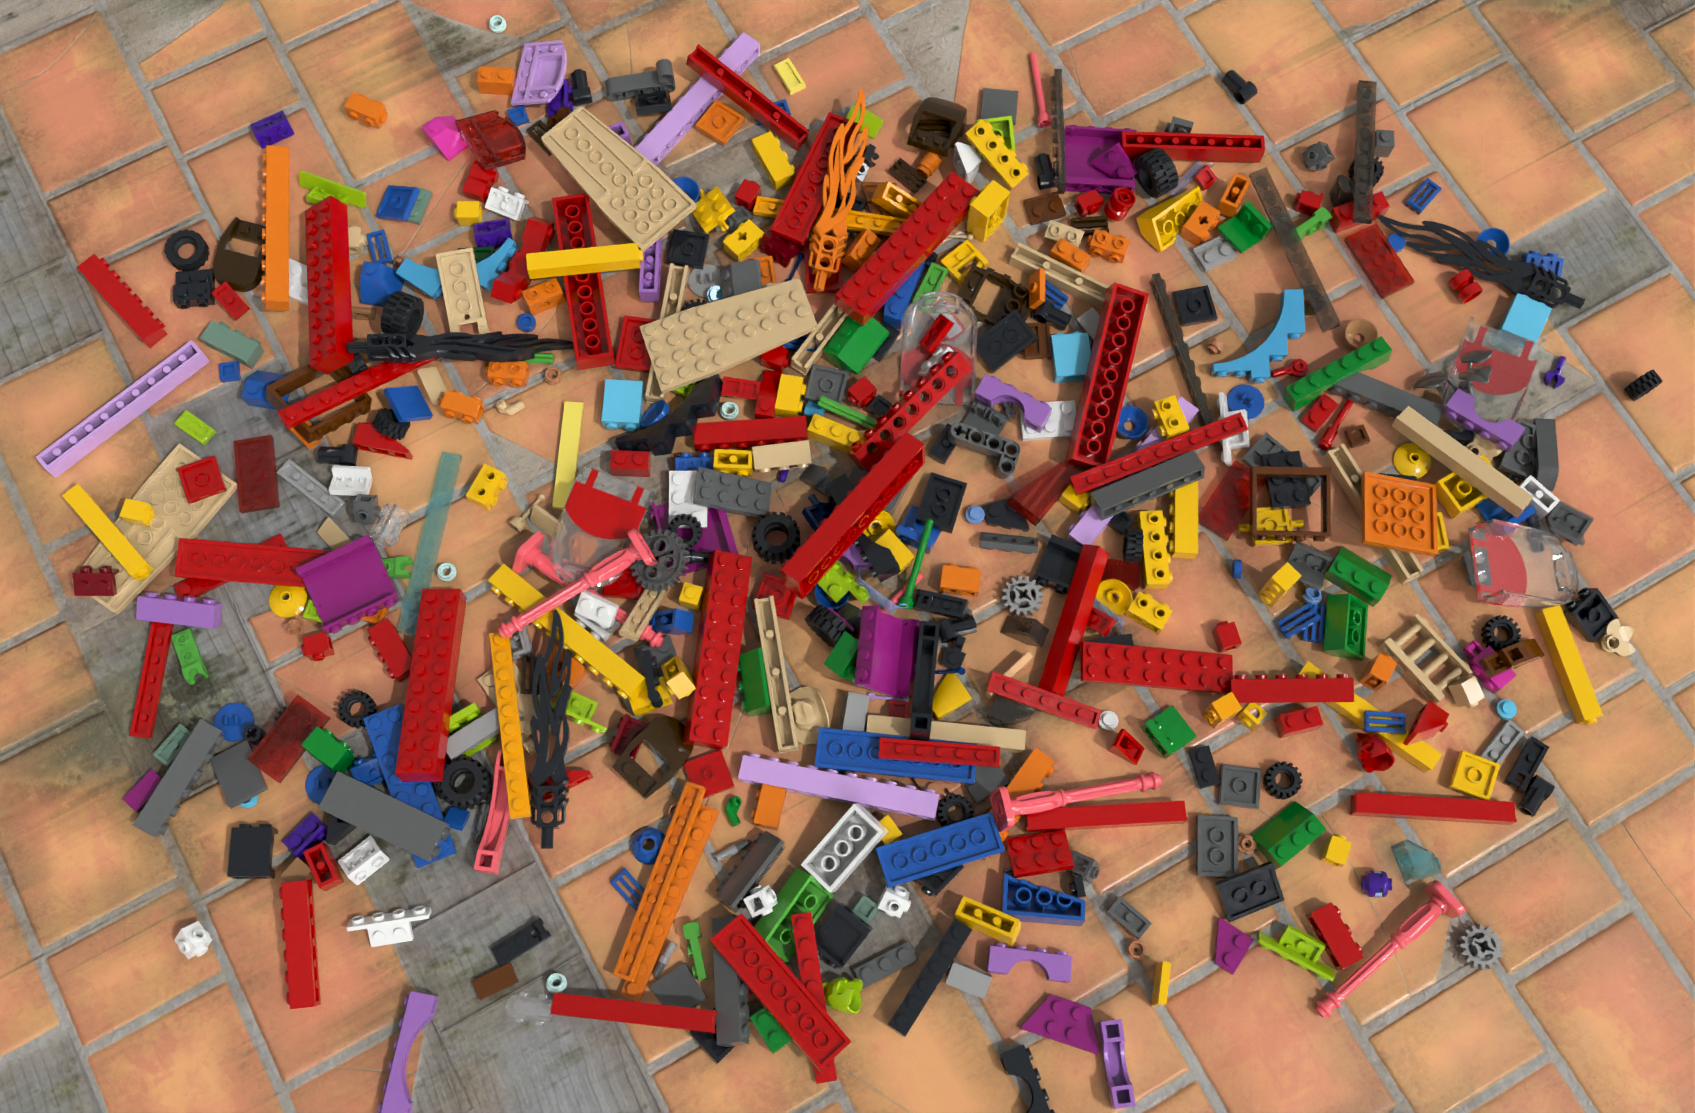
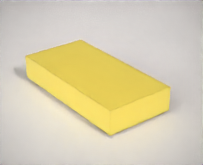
M789 58L774 65L775 72L790 95L806 88V84Z

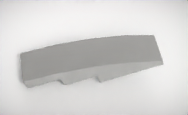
M498 707L448 738L446 752L451 760L458 758L469 749L473 750L488 738L492 739L500 733ZM519 710V716L521 718L523 717V714Z

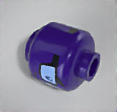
M1367 871L1365 876H1361L1362 892H1365L1368 897H1386L1388 890L1392 891V878H1388L1384 871Z

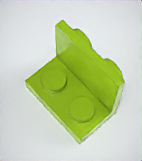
M475 702L450 716L449 737L483 716L482 711ZM496 736L492 739L488 738L473 750H467L460 757L463 756L466 759L496 742Z

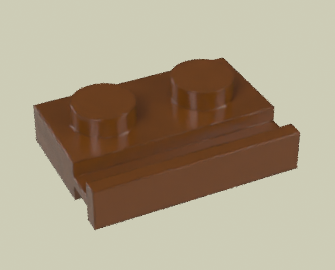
M1058 191L1024 200L1023 204L1026 207L1031 226L1066 216V211Z
M1041 322L1027 323L1038 337V340L1024 350V360L1051 359L1049 322L1042 324Z

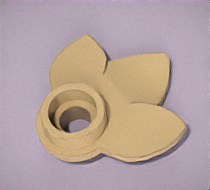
M1478 434L1474 436L1473 442L1466 445V448L1470 451L1473 448H1477L1478 453L1476 455L1479 457L1484 454L1492 466H1494L1493 457L1498 456L1503 451L1497 448L1493 442L1482 439Z
M1618 619L1610 621L1606 627V634L1601 639L1602 649L1610 653L1615 652L1620 656L1634 653L1635 648L1628 642L1633 635L1634 628L1620 626Z

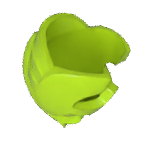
M840 977L831 982L824 981L822 983L825 1004L828 1007L848 1014H857L862 1006L860 994L863 987L862 980L857 978L847 980L845 977Z

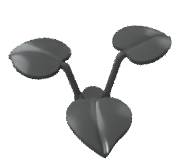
M1475 350L1461 357L1462 363H1468V370L1458 375L1460 380H1465L1461 381L1458 387H1456L1450 377H1446L1445 372H1434L1421 377L1415 383L1413 389L1434 388L1447 381L1453 387L1454 392L1459 388L1476 399L1472 381L1488 384L1492 368L1488 365L1472 368V365L1488 360L1492 356L1493 351Z

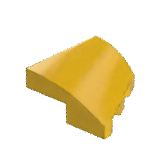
M952 670L948 671L933 695L932 713L937 721L972 700L968 691Z

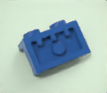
M1529 251L1528 254H1522L1524 262L1531 263L1532 261L1538 268L1541 265L1547 272L1550 269L1554 275L1561 277L1564 259L1558 258L1559 254L1547 253V256H1542L1538 251Z
M683 452L675 458L676 471H697L698 467L714 470V455H710V452H699V456H691L690 452Z
M375 751L368 758L360 757L354 760L350 767L353 777L369 786L385 780Z

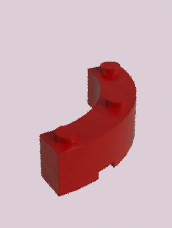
M535 216L527 219L521 239L524 241L521 251H516L510 262L508 273L504 271L498 278L494 279L491 292L492 298L509 304L521 298L522 291L526 290L533 280L529 278L526 254L546 252L549 241L555 233L553 222Z

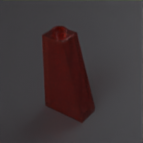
M1064 460L1013 493L1006 503L1036 526L1070 485L1069 477L1078 474L1079 471L1076 470L1073 464Z

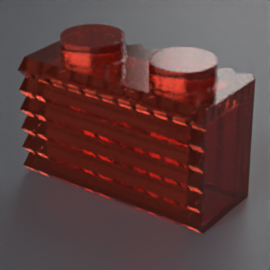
M1108 559L1101 582L1106 579H1117L1126 584L1131 592L1135 591L1140 586L1142 563Z

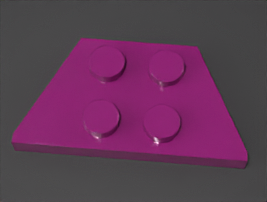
M1050 995L1021 1026V1030L1096 1055L1099 1054L1090 1007Z

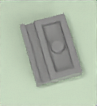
M1223 235L1192 249V254L1196 256V260L1204 273L1237 257L1231 244Z

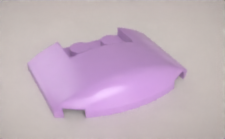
M562 40L524 43L511 100L512 106L550 103L558 94L564 82L567 68V54Z

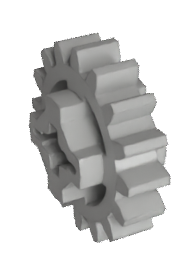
M1020 575L1017 581L1011 578V584L1006 582V589L1002 590V594L1005 596H1002L1001 601H1006L1003 607L1010 608L1009 614L1014 611L1016 612V617L1022 614L1026 618L1027 613L1033 616L1034 610L1039 611V605L1043 603V600L1040 598L1043 597L1044 593L1039 592L1041 585L1035 586V579L1030 582L1029 576H1027L1025 580H1022ZM1031 591H1033L1035 595V600L1031 596ZM1010 593H1011V596L1014 598V602H1013V603L1011 602V599H1010ZM1023 594L1026 596L1022 599L1019 598V596H1022Z
M1483 924L1477 925V927L1474 925L1469 926V930L1465 929L1462 931L1465 936L1458 937L1462 941V944L1457 945L1458 948L1462 949L1459 956L1466 957L1463 961L1464 963L1471 962L1470 968L1478 966L1479 970H1484L1485 967L1491 969L1493 965L1499 964L1497 958L1504 957L1500 950H1504L1505 947L1499 945L1503 939H1497L1498 932L1491 933L1490 926L1485 928ZM1474 934H1480L1477 939L1471 938ZM1485 956L1490 957L1486 961H1481L1482 959H1484Z

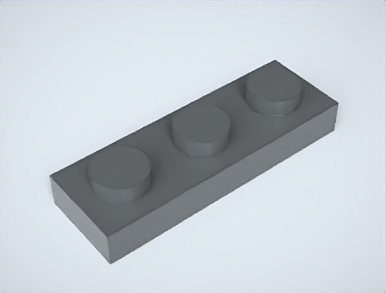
M981 532L980 547L987 550L1001 549L1006 552L1019 551L1025 554H1032L1038 552V538Z
M906 942L854 969L857 978L862 980V989L916 962L918 959L909 942Z

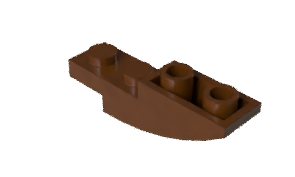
M1528 639L1503 648L1499 652L1483 658L1479 663L1490 679L1508 670L1516 669L1545 656L1535 639Z

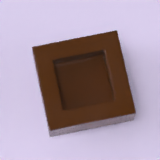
M1363 424L1346 429L1344 432L1351 449L1370 442Z

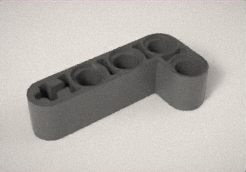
M668 59L657 61L656 71L612 77L605 81L607 97L610 101L634 99V96L638 94L669 90V93H671L676 88L672 63Z
M1535 418L1533 424L1536 425V447L1534 448L1536 465L1534 475L1535 479L1546 489L1553 491L1559 473L1555 419Z
M959 422L954 423L948 430L947 439L949 442L996 458L997 462L994 472L998 478L1006 479L1014 472L1020 454V446L1017 442ZM971 436H975L978 439V443L973 442ZM989 442L994 443L996 449L991 448ZM1006 448H1010L1013 451V455L1008 454ZM1001 465H1005L1008 468V472L1003 471Z

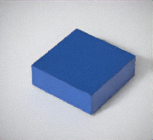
M524 105L507 110L513 128L530 123Z
M238 361L219 363L220 381L222 383L241 380L240 363Z
M450 807L444 821L450 824L449 828L463 831L470 817V812Z

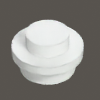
M1104 711L1101 713L1099 725L1104 730H1113L1118 725V717L1112 711Z

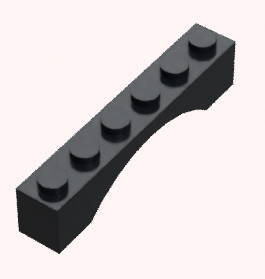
M846 474L825 484L827 489L825 495L829 502H834L835 506L845 500V496L850 490H854ZM864 533L853 543L855 547H860L862 550L860 555L865 563L869 562L871 567L868 569L873 578L877 577L880 583L901 572L899 564L889 548L873 542Z
M920 621L909 740L929 741L940 628V623Z
M954 919L887 1026L903 1037L907 1035L970 935L971 928Z

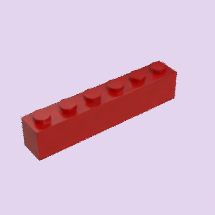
M93 254L77 266L78 270L146 345L151 348L168 335L163 330L166 326L159 318L155 320L152 317L154 313L148 306L143 307L141 305L143 301L136 293L134 295L130 293L132 289L125 281L123 283L119 281L121 277L114 269L112 271L108 269L110 265L103 257L99 259Z
M806 416L697 423L694 431L695 450L699 452H710V450L715 449L746 450L753 446L808 440Z
M1266 674L1255 675V678H1247V675H1235V678L1231 679V692L1239 703L1354 702V678L1349 677V674H1336V678H1328V674H1316V678H1308V674H1295V678H1287V674H1275V678H1267Z
M312 879L281 883L282 887L279 888L280 899H283V908H281L280 914L281 919L284 920L282 939L285 941L286 950H284L283 958L287 962L285 982L288 983L289 992L286 994V1001L288 1005L290 1004V1009L315 1007L321 1004Z

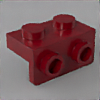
M769 230L763 234L759 249L768 256H772L775 261L786 268L789 266L791 259L802 252L803 246L770 233Z
M92 566L80 567L79 570L72 573L74 595L115 596L117 594L115 575L119 573V569H112V566H101L99 569H92Z
M625 713L624 718L621 717L618 721L617 729L619 730L616 736L613 735L609 743L612 754L620 756V753L637 731H640L648 723L632 718L629 714ZM643 740L629 754L634 760L637 757Z

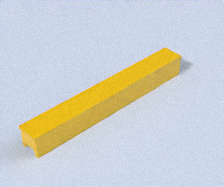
M1307 661L1299 674H1308V678H1316V674L1326 673ZM1355 693L1354 702H1324L1363 730L1364 712H1381ZM1369 717V719L1393 720L1391 718ZM1369 723V726H1370V727H1385V728H1399V729H1400V726H1399V725H1385V724H1370V723ZM1407 729L1405 734L1367 732L1372 736L1381 738L1388 744L1391 750L1424 773L1432 770L1442 756V753L1423 740L1407 746L1404 745L1403 742L1409 732Z

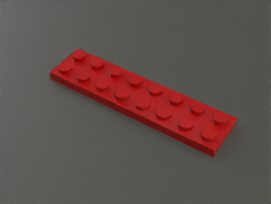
M831 112L828 113L770 228V233L804 246L823 208L822 187L826 174L828 175L827 163L832 141L840 124L843 123L845 127L849 119ZM853 122L845 135L843 160L846 155L849 139L858 124L856 122ZM861 125L860 129L858 130V132H857V134H856L854 143H855V141H856V139H857V137H858V135H859V133H860V131H861V129H862V125ZM835 147V149H834V155H833V166H834V157H835L836 147Z
M179 538L174 577L307 588L295 568L332 551Z
M1087 641L1081 642L1082 682L1219 694L1231 692V679H1233L1232 655Z
M742 913L710 939L709 942L818 1071L822 1070L851 1043V1040Z

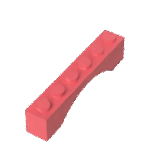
M500 749L498 750L489 815L474 865L475 871L492 875L499 874L510 820L503 751Z

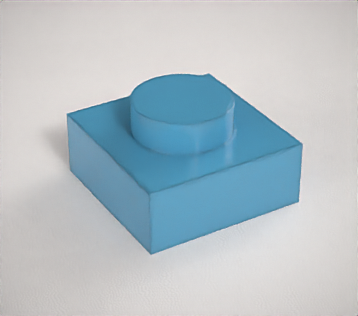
M808 401L804 414L809 415L811 418H813L814 414L823 416L826 409L819 407L817 402Z

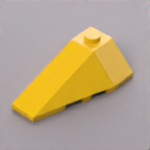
M1195 186L1147 210L1136 218L1141 235L1158 252H1162L1175 242V236L1179 231H1182L1184 224L1203 199L1199 186Z

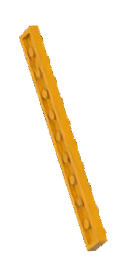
M757 196L753 210L754 215L776 218L785 200ZM823 208L815 222V225L818 223L819 219L822 216V213L824 211ZM834 208L831 218L836 215L839 208ZM850 210L846 217L847 230L862 232L869 228L874 234L891 236L906 219Z
M499 632L489 633L510 818L512 820L531 817L511 641L508 637L503 638Z

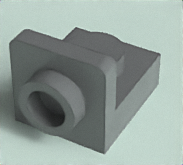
M1173 116L1171 123H1167L1165 132L1190 133L1194 122Z
M744 206L735 207V211L725 220L729 226L728 231L730 234L735 232L741 223H745L748 219L752 221L753 216Z
M1073 851L1074 869L1067 871L1082 876L1091 884L1099 875L1100 865L1095 859Z

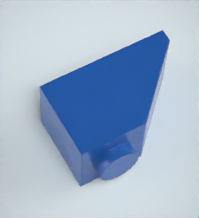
M677 608L655 612L652 616L650 625L656 633L688 634L692 633L694 614Z

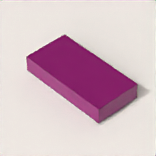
M151 769L122 800L135 812L140 813L159 785L162 777L155 770Z

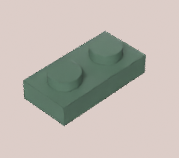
M418 188L420 193L407 222L421 225L433 194L431 191Z
M179 724L153 756L167 767H170L192 732L182 724Z

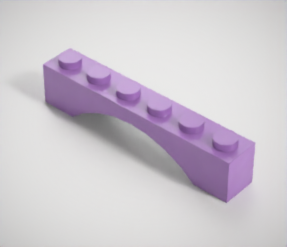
M412 991L406 996L404 1002L406 1011L399 1022V1029L401 1031L399 1038H396L394 1043V1050L396 1052L394 1059H391L388 1072H390V1076L383 1087L385 1097L384 1101L379 1105L378 1113L412 1112L414 1103L406 1082L407 1059L417 1035L435 1016L438 996Z

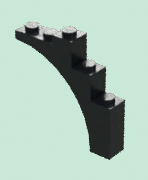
M719 374L697 381L685 400L657 423L635 433L616 437L615 444L618 449L622 451H652L654 456L672 454L676 437L693 435L699 418L716 415L723 384Z

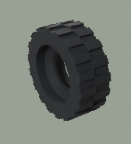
M188 229L172 234L167 239L164 250L167 259L179 271L200 269L208 261V255L210 254L209 247L199 233L193 230L189 231ZM187 243L195 245L196 252L193 256L187 259L179 256L178 250L182 245Z

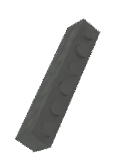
M1360 372L1339 381L1327 389L1333 395L1345 397L1353 403L1362 404L1366 408L1379 411L1387 417L1396 418L1410 406L1436 426L1444 409L1441 405Z
M1194 450L1183 453L1179 457L1166 460L1157 466L1149 467L1138 474H1132L1121 481H1115L1109 486L1096 489L1090 493L1091 506L1102 521L1203 479L1205 466Z
M200 719L133 826L153 837L165 834L169 828L167 823L170 818H174L181 808L179 804L190 795L192 791L190 789L191 785L202 776L203 771L201 770L203 766L211 762L214 757L212 752L216 746L220 747L223 743L225 731L206 720Z
M737 916L712 918L713 937ZM713 947L715 1008L718 1012V1016H716L717 1045L731 1047L749 1044L748 987Z

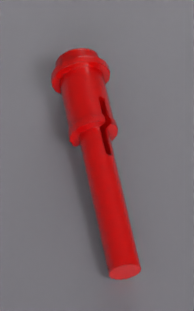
M1346 400L1333 424L1328 426L1322 438L1318 439V447L1321 450L1327 451L1332 447V442L1338 434L1337 430L1353 405L1351 400Z

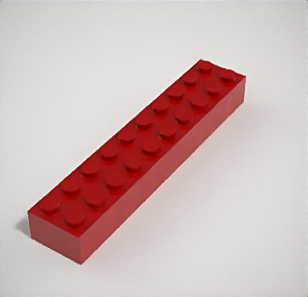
M952 171L835 294V306L861 326H864L968 215L970 201L973 197H978L980 191Z
M583 193L552 198L559 250L597 247L588 195ZM601 272L564 276L578 370L615 365Z
M328 196L305 211L310 367L327 375L354 361V353H348L347 342H353L347 204L332 196Z
M1116 282L1106 289L1065 463L1089 470L1108 463L1110 460L1149 296L1148 293Z
M905 432L902 437L899 436L896 439L894 446L884 452L882 459L872 465L869 473L858 481L853 491L850 490L846 494L845 500L834 507L832 514L828 518L822 520L820 527L816 532H812L808 536L806 543L803 546H799L794 556L783 563L781 573L784 587L802 600L925 464L924 443L908 432Z
M716 549L709 555L692 673L696 689L689 695L683 744L722 750L728 746L752 557Z
M422 589L395 774L402 782H442L467 600L461 589Z

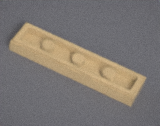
M647 587L619 630V635L637 642L668 591L663 589L660 592L655 591V589L651 591Z

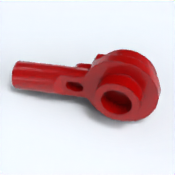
M1295 359L1290 363L1289 367L1271 371V376L1276 378L1290 374L1291 376L1302 377L1307 373L1308 365L1302 359Z

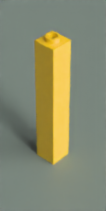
M638 243L526 254L527 270L530 279L641 268L640 261H644L642 249L639 250Z
M77 483L62 495L134 579L139 582L150 575L154 568L85 488Z
M1558 605L1542 609L1535 614L1575 721L1577 724L1585 723V726L1597 723V718L1603 716V713L1562 608Z

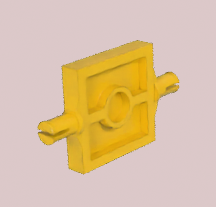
M718 186L707 194L702 189H699L701 192L699 195L700 200L696 202L697 208L692 211V214L703 230L708 233L717 226H720L722 231L728 230L729 226L725 220L735 211Z
M1271 507L1257 508L1258 531H1292L1293 528L1304 527L1303 519L1291 520L1288 509L1271 510ZM1239 524L1238 532H1249V524ZM1252 537L1254 547L1293 543V538H1286V541H1274V538L1256 541L1255 537Z

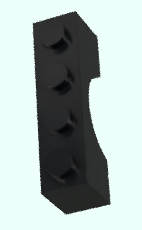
M1021 1045L999 1054L1006 1074L1022 1078L1031 1090L1032 1100L1026 1113H1055L1053 1109H1049L1047 1101H1049L1048 1094L1045 1088L1041 1089L1038 1082L1041 1080L1037 1068L1033 1069L1031 1064L1033 1057L1030 1049H1025V1046Z

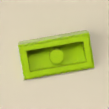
M856 103L852 105L846 119L850 120ZM860 107L854 120L856 123H858L860 118ZM865 109L860 132L862 133L864 127L867 126L868 137L874 139L883 127V120Z

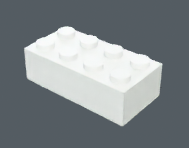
M860 803L853 804L801 865L830 893L835 892L888 833V830Z

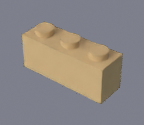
M809 440L752 447L755 470L759 469V473L770 472V468L778 467V470L790 469V465L804 468L808 467V463H812Z

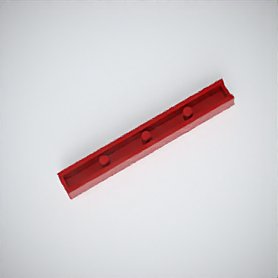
M698 44L693 53L687 56V66L798 151L808 139L809 130L702 46Z
M1083 545L1038 684V688L1063 697L1109 553L1098 545Z
M1359 792L1350 796L1351 816L1511 825L1517 822L1515 802Z
M1185 801L1063 807L1040 813L1026 814L1025 833L1184 824L1188 821V817L1186 816Z
M554 993L551 1014L558 1016L707 1033L716 1032L715 1022L716 1016H718V1012L714 1010Z

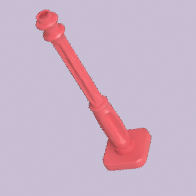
M633 528L627 532L632 542L628 548L607 557L589 572H585L583 577L519 616H512L511 621L507 623L502 622L498 631L503 638H512V634L516 631L522 632L524 626L585 589L593 588L596 584L619 574L636 560H643L646 565L651 567L657 564V560L640 532Z
M537 531L518 549L512 570L519 575L527 567L534 565L542 573L563 587H567L578 580L579 577L542 553L541 549L545 535ZM590 587L587 588V589H585V590H587V591H589V592H591V593H593V594H596V595H598V596L604 598L603 596H601L600 594H598L596 591H594V590L591 589ZM618 608L615 619L624 624L629 614ZM651 625L646 626L640 636V640L648 641L651 648H659L664 641L662 633L653 631Z
M1150 772L1148 776L1138 774L1137 778L1067 791L1059 789L1058 791L1036 792L1014 799L1009 797L1007 788L1002 786L997 787L990 793V803L998 831L1004 832L1014 826L1015 815L1040 813L1060 806L1064 807L1067 803L1136 790L1145 792L1147 788L1156 790L1158 786H1161L1162 781L1159 774Z
M1434 880L1425 885L1424 890L1430 896L1429 902L1410 915L1397 931L1391 934V939L1332 993L1327 992L1326 998L1322 1002H1316L1317 1007L1315 1010L1322 1018L1325 1016L1331 1017L1333 1009L1341 1008V1002L1395 952L1399 949H1404L1406 945L1423 934L1437 920L1441 913H1446L1449 917L1455 918L1461 916L1466 911L1463 905L1441 882Z

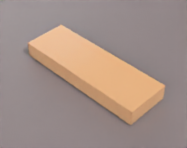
M1029 652L1025 653L1003 675L1014 678L1032 661L1033 656ZM987 691L985 692V696L989 700L995 695Z

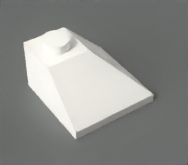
M957 142L955 143L953 154L954 167L961 178L972 184L979 171L981 156L979 153H976L974 146Z

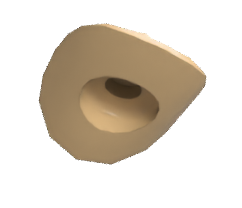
M810 686L801 687L790 693L797 741L803 745L817 744L819 727L830 728L829 717L820 691Z

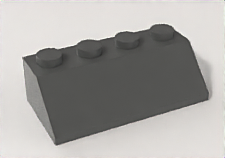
M757 259L731 263L720 271L723 299L763 288L760 261Z
M768 831L757 835L753 841L755 843L751 850L747 849L741 857L743 861L740 865H735L728 874L730 878L727 882H722L716 889L717 899L735 913L743 905V899L751 894L749 890L759 884L786 848L784 841Z

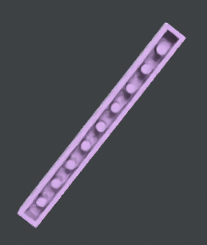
M743 32L734 39L733 44L723 51L722 56L718 60L740 76L761 53L760 43ZM700 76L697 83L690 86L684 97L679 98L672 110L667 111L666 116L661 121H658L654 129L647 133L643 141L634 148L657 166L723 93Z
M192 340L37 455V460L51 475L57 478L210 362L209 359Z
M1180 397L1178 403L1189 425L1196 417L1199 409L1183 397ZM1158 425L1156 428H1150L1145 435L1147 439L1144 442L1140 441L1134 450L1136 452L1165 441L1158 433ZM1092 506L1088 511L1085 509L1078 517L1080 521L1077 525L1073 523L1068 529L1067 533L1069 535L1067 540L1082 547L1084 544L1092 545L1107 527L1112 517L1101 521Z
M749 753L748 756L743 755L738 775L740 782L762 786V784L785 788L788 792L852 805L860 803L863 807L935 821L940 794H936V791L932 789L920 791L916 790L917 787L912 785L900 787L896 786L897 783L892 781L880 783L877 782L876 778L872 777L861 779L857 778L858 775L853 773L841 775L833 769L821 771L813 765L801 767L799 763L787 761V764L781 763L779 759L768 757V760L761 759L760 755Z

